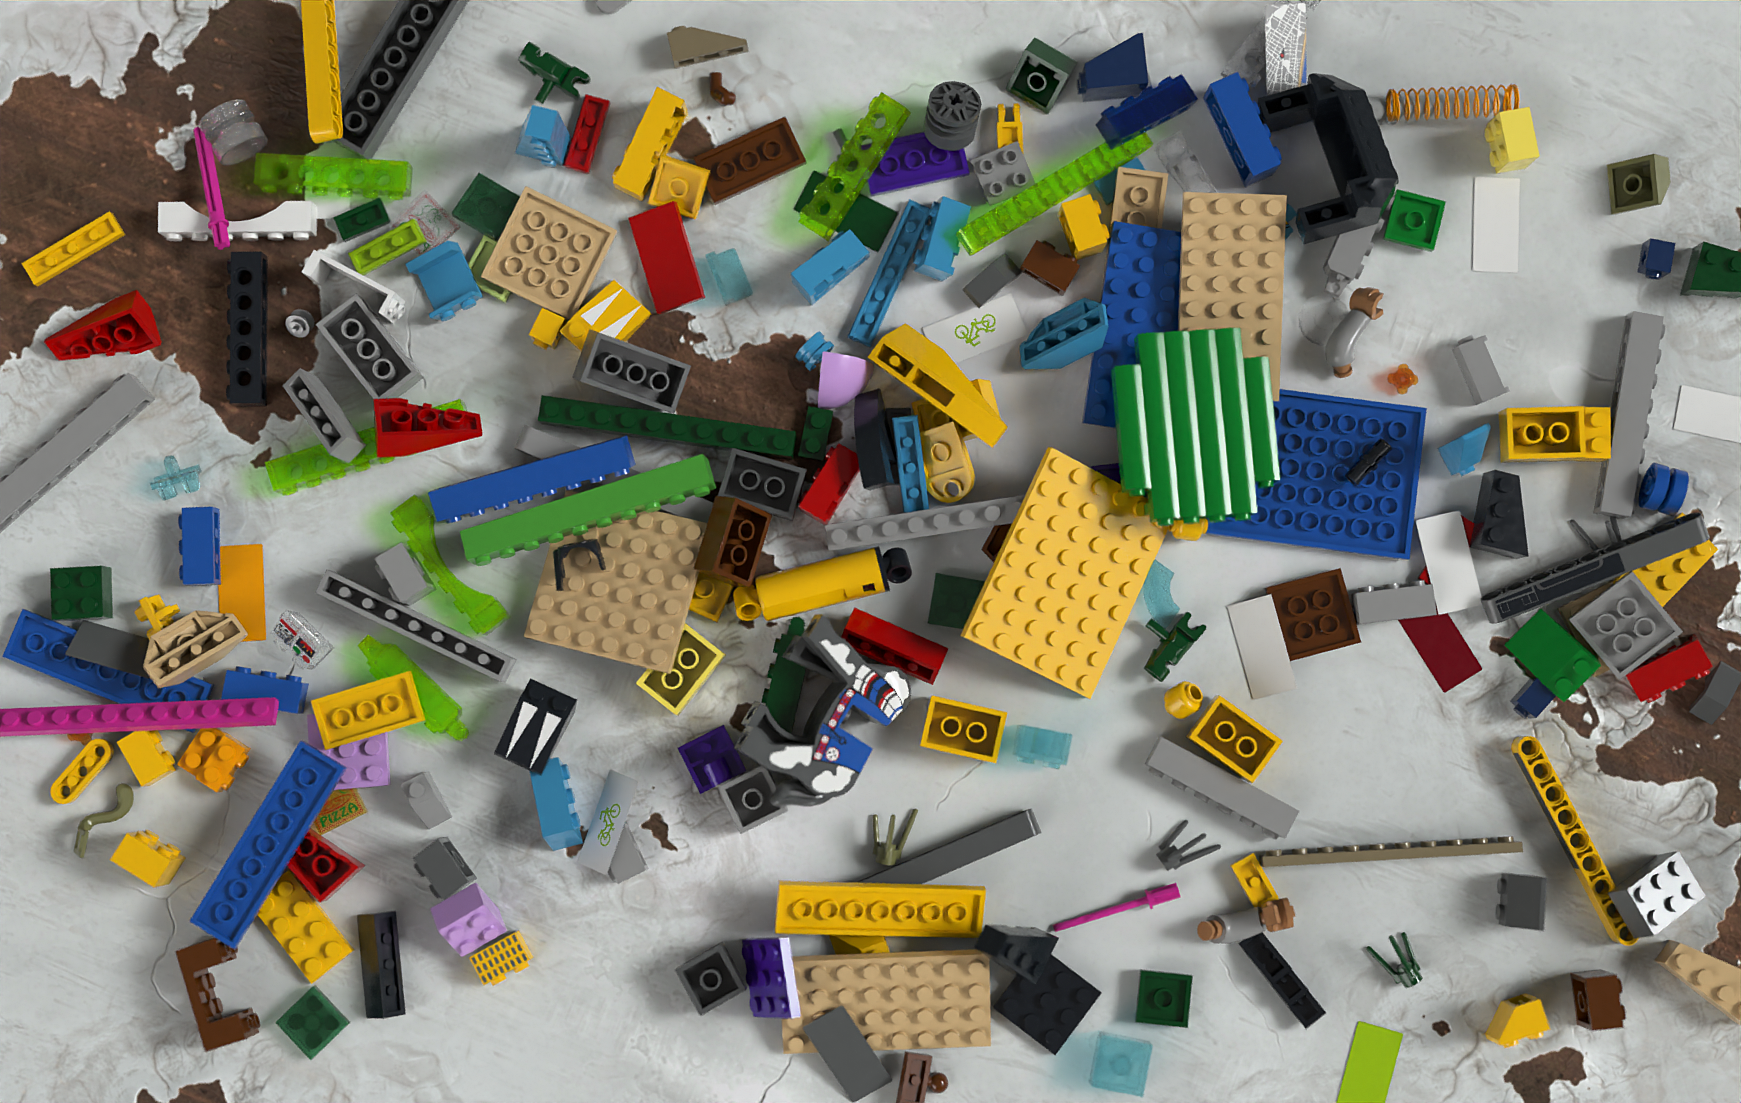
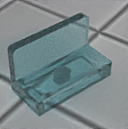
M734 248L717 255L715 251L705 255L725 306L753 295Z

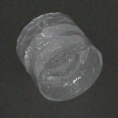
M242 99L231 100L215 107L199 121L200 130L205 134L206 140L209 143H213L212 150L222 165H233L247 160L263 149L268 141L260 124L253 122L255 116L249 110L250 107L247 102Z

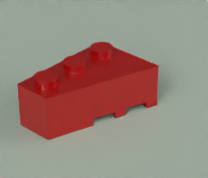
M1695 634L1688 637L1689 641L1678 646L1673 645L1667 649L1668 651L1647 659L1626 675L1640 702L1645 700L1647 703L1653 702L1662 697L1661 692L1669 688L1671 691H1675L1685 686L1686 680L1695 677L1697 680L1710 673L1709 669L1713 665Z

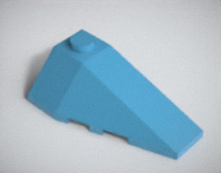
M1489 423L1438 448L1451 475L1460 473L1462 477L1475 470L1473 465L1481 461L1491 429Z

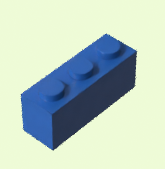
M215 507L182 508V514L178 517V525L182 529L179 553L183 557V565H180L179 576L183 580V585H221L220 509Z
M236 666L235 671H226L221 700L276 697L279 701V711L303 714L309 683L301 682L302 677L286 675V679L276 678L277 673L261 670L260 675L251 674V668Z

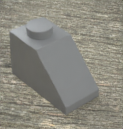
M423 772L400 784L412 808L428 829L452 818L430 772Z
M627 822L623 826L608 869L611 880L616 879L618 884L649 869Z

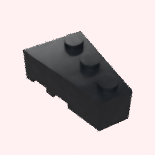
M1499 470L1483 473L1470 548L1514 559L1529 557L1520 477L1518 475Z
M985 924L974 949L989 957V959L1012 974L1036 984L1044 972L1045 965L1059 937L1036 927L1029 929L1021 926L1014 928L1005 925Z

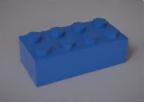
M1236 72L1211 83L1203 99L1246 188L1273 176L1281 165L1282 157L1279 149L1276 146L1273 147L1269 139L1271 133L1267 124H1262L1260 120V109L1256 101H1252L1248 94L1249 86L1244 77L1241 78L1239 73Z

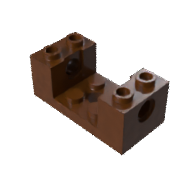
M217 938L175 951L205 1052L245 1040L259 1033L260 1020L257 1013H253L252 1008L222 1017L223 1005L220 998H216L214 991L216 986L215 978L208 971L210 967L236 959L238 947L233 949Z

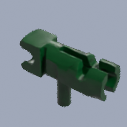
M528 42L518 60L533 76L538 75L543 78L542 82L544 84L534 100L543 105L554 86L560 88L565 94L575 100H579V91L573 86L576 82L589 84L590 76L579 68L572 67L549 52H545L540 57V47Z
M1185 612L1170 633L1152 618L1145 625L1160 638L1159 642H1161L1157 649L1154 648L1152 650L1150 658L1144 667L1159 682H1163L1170 673L1166 663L1172 666L1177 665L1207 628L1206 625L1202 624L1195 630H1191L1188 627V621L1191 618L1190 612Z

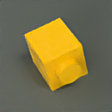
M542 308L529 333V336L534 340L533 344L544 350H547L548 347L555 350L562 336L560 330L565 326L567 320Z

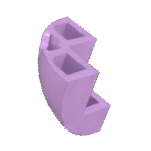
M823 351L818 408L825 410L834 409L848 404L849 401L862 393L868 385L873 373L874 364L861 358Z

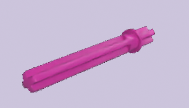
M200 125L194 128L193 133L210 220L208 228L212 230L214 246L219 250H223L224 247H230L227 231L229 222L225 219L209 130L205 126Z

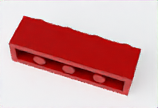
M855 607L841 636L857 653L887 666L896 667L904 673L931 685L934 684L949 649Z

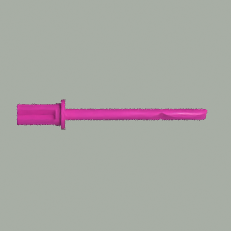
M1176 883L1151 891L1145 889L1146 896L1054 924L1053 928L1055 932L1145 904H1149L1150 909H1153L1155 905L1181 898Z

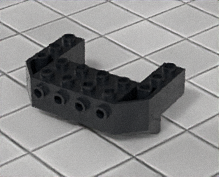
M1312 73L1308 76L1307 85L1258 98L1257 104L1260 109V120L1262 124H1267L1270 133L1306 122H1313L1340 195L1338 198L1297 210L1295 223L1303 245L1377 224L1394 195L1399 179L1365 90L1333 75Z

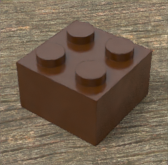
M1601 969L1570 973L1577 1025L1591 1031L1624 1028L1623 1020L1626 1019V1012L1620 1002L1622 983L1617 978V975Z

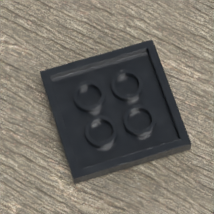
M1051 954L1045 965L1044 972L1036 984L1015 976L993 1005V1008L1056 1055L1102 992Z

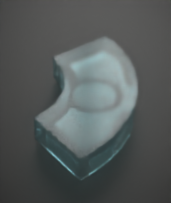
M1154 560L1143 584L1144 600L1152 618L1166 629L1180 610L1174 603L1170 593V582L1174 573L1157 560Z

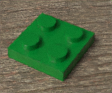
M1396 189L1383 240L1430 252L1434 251L1446 201Z

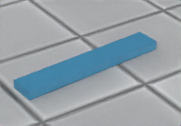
M909 199L847 336L849 339L871 348L924 227L929 220L930 208Z

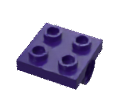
M724 725L678 747L700 794L747 771L737 750L734 749V744Z

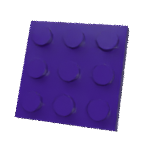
M789 937L743 939L742 957L746 964L747 973L745 978L750 990L751 999L749 1004L753 1016L790 1019L801 1017Z

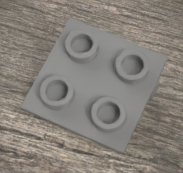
M1018 141L971 160L984 191V199L990 206L1037 188Z

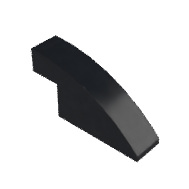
M878 388L858 394L855 397L854 405L856 450L862 484L866 490H874L894 484L890 464L897 462L881 389Z

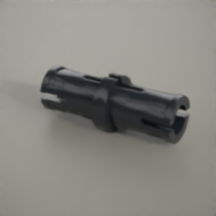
M1380 438L1366 454L1363 453L1359 457L1360 460L1345 474V477L1353 485L1358 486L1367 474L1378 468L1377 464L1392 450V447L1384 439Z

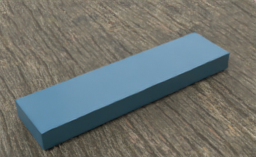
M918 415L892 417L903 512L929 509Z

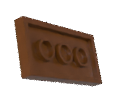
M786 117L694 157L697 166L710 170L706 187L714 205L807 164Z

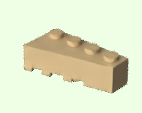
M1669 940L1654 961L1734 1022L1741 1025V969L1680 942Z

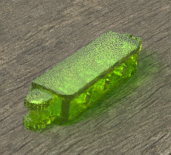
M367 635L358 644L359 649L368 659L366 663L371 667L368 671L377 680L411 671L426 720L424 725L434 734L437 731L440 734L447 732L453 739L458 741L468 738V727H465L466 725L459 720L462 716V707L396 644H382L371 635Z

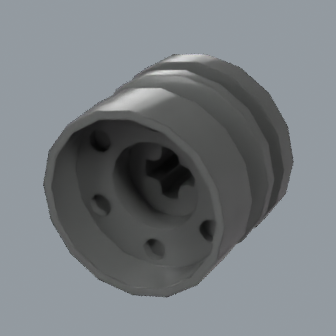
M949 81L935 86L930 92L923 129L926 138L931 144L940 149L952 151L963 149L974 140L982 105L980 96L974 88L965 83Z

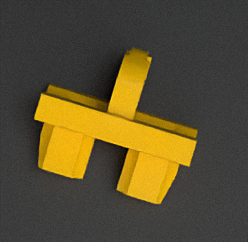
M158 594L139 600L141 605L134 611L141 622L150 621L152 628L146 634L150 641L152 635L174 623L172 617L179 613L180 609L177 604L165 606Z

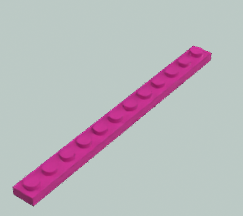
M276 697L0 709V737L276 725L279 701Z

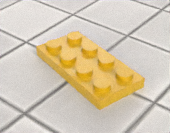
M1682 512L1678 514L1673 520L1685 516V514ZM1707 540L1702 544L1635 569L1632 572L1663 607L1718 549L1710 540ZM1627 573L1616 577V578L1612 581V583L1614 584V583L1617 582L1619 579H1621L1623 576H1625Z
M411 671L311 700L325 750L425 721Z
M291 870L284 873L275 884L257 915L310 983L313 984L352 953L354 949Z

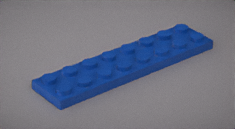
M22 609L2 656L119 704L208 700L214 684L192 676L181 684L158 688L152 679L68 656L65 653L78 630L26 609ZM184 729V730H187V731H189V732H195L196 729Z
M300 741L189 922L231 948H237L347 767L308 743Z

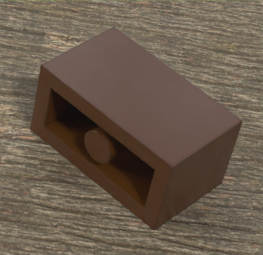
M1036 240L1022 263L1020 270L1063 296L1080 268V265L1077 264L1078 260L1067 253L1064 255L1055 251L1056 247L1045 240L1042 243Z

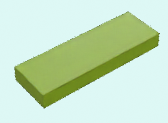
M411 219L349 252L348 255L356 271L364 276L427 241L416 219Z

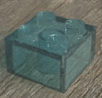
M1018 724L1012 755L1018 756L1017 761L1034 764L1036 759L1043 761L1042 766L1060 769V764L1067 765L1072 734Z
M1098 1031L1089 1077L1091 1087L1143 1097L1153 1047L1151 1042Z

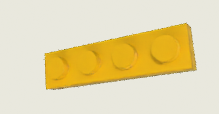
M109 211L26 260L22 265L33 284L38 287L121 238L125 233L113 213Z

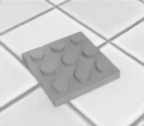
M1632 571L1568 618L1619 680L1683 632Z

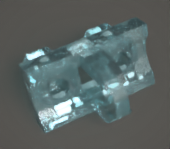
M174 455L166 456L164 460L167 474L154 478V481L150 482L152 490L157 489L161 498L167 500L178 495L174 484L182 482L186 493L198 491L201 488L198 475L202 471L199 465L180 470Z

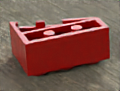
M838 443L836 448L831 446L824 458L827 461L822 470L820 468L817 469L811 480L813 482L809 491H804L798 501L801 512L823 525L829 523L860 471L857 453Z

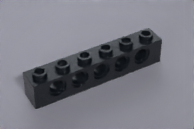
M262 251L231 252V259L227 261V271L231 275V284L227 286V297L230 300V309L227 310V323L230 325V335H227L226 343L228 350H230V360H227L226 370L227 374L230 375V385L226 387L227 400H230V404L236 407H267L268 256ZM246 274H251V281L243 285L242 278ZM251 299V306L247 310H242L243 301ZM246 324H251L250 333L242 335V327ZM250 349V358L243 361L241 358L242 352ZM246 374H250V383L246 386H242V377Z

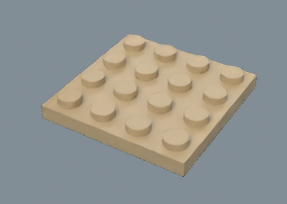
M525 186L481 278L570 320L580 310L618 231Z

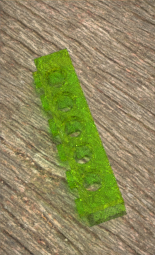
M882 92L878 97L875 96L868 107L869 112L865 118H861L855 126V134L851 140L848 139L841 148L842 154L837 162L831 163L827 170L828 176L823 183L821 182L817 185L813 192L814 197L810 204H806L799 214V217H801L798 221L799 223L828 242L911 114L905 106ZM879 118H886L883 127L875 128V123ZM871 139L872 144L870 148L862 150L861 145L863 141ZM854 160L858 161L857 168L849 172L847 169L848 164ZM838 182H843V190L839 193H834V186ZM826 203H829V212L827 214L821 215V206Z
M256 153L254 183L262 189L261 191L266 193H277V190H287V193L300 195L302 191H312L313 195L327 196L328 192L337 193L341 197H353V194H363L362 197L377 199L378 195L388 196V199L403 200V197H411L413 167L408 161ZM282 170H288V176L283 180H279V173ZM308 171H313L312 179L304 181V174ZM332 173H339L337 181L333 183L328 181ZM364 174V180L359 184H354L355 176ZM384 175H388L390 177L389 182L386 185H379V179Z

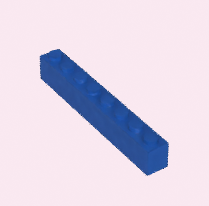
M625 435L437 488L428 492L437 522L446 520V524L461 520L460 515L467 513L470 514V517L484 514V509L492 506L495 511L509 507L508 502L517 500L518 504L533 500L532 495L541 493L542 497L556 494V488L566 486V490L580 487L581 481L590 479L591 483L605 480L606 474L614 473L615 477L630 473L629 468L636 465L628 437Z

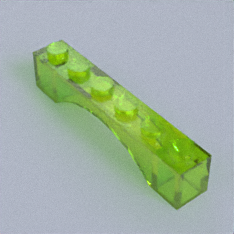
M414 494L390 512L394 518L391 521L393 526L399 533L405 532L409 538L407 541L409 547L415 553H421L425 559L422 561L423 565L431 574L433 572L437 574L440 578L437 583L446 594L450 592L456 599L453 601V604L461 614L466 612L471 619L468 623L477 634L481 632L487 636L511 618L495 596L471 589L448 569L436 544L434 531L435 517L419 496Z

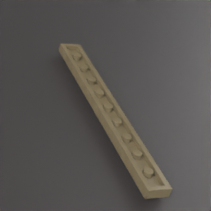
M1513 836L1497 837L1498 842H1488V838H1472V843L1462 844V839L1446 840V845H1436V841H1420V846L1412 847L1410 842L1394 843V848H1385V844H1369V849L1360 850L1359 845H1345L1342 851H1333L1331 846L1317 847V852H1307V848L1291 849L1292 853L1282 854L1281 849L1266 850V855H1259V864L1262 867L1518 853L1523 852L1522 842L1514 841Z

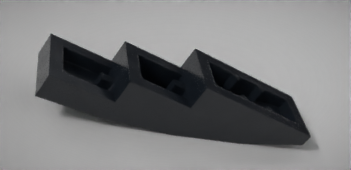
M1263 932L1238 943L1306 1030L1326 1014L1325 1010L1311 995L1308 988L1294 973L1291 966Z

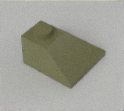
M1650 154L1608 164L1607 173L1611 214L1615 215L1661 205L1671 183L1668 157Z

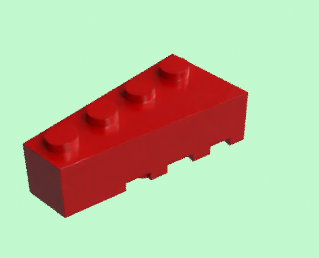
M310 828L287 866L321 903L330 899L366 865Z

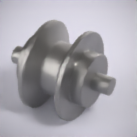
M296 309L286 319L285 325L292 335L305 337L313 329L314 319L309 312L303 309Z

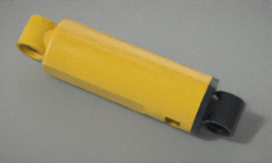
M878 546L757 576L755 578L756 587L753 585L750 588L739 586L734 590L733 599L736 614L741 620L750 621L759 617L762 612L765 620L771 621L890 591L888 580L896 584L906 582L912 575V569L906 550L898 547L891 548L882 556Z

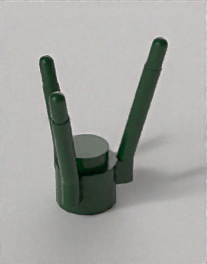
M1402 932L1401 936L1410 961L1406 960L1392 935L1389 936V940L1401 961V964L1396 968L1398 972L1370 946H1367V951L1393 977L1396 984L1402 982L1405 988H1410L1423 979L1419 972L1421 968L1415 959L1405 932Z

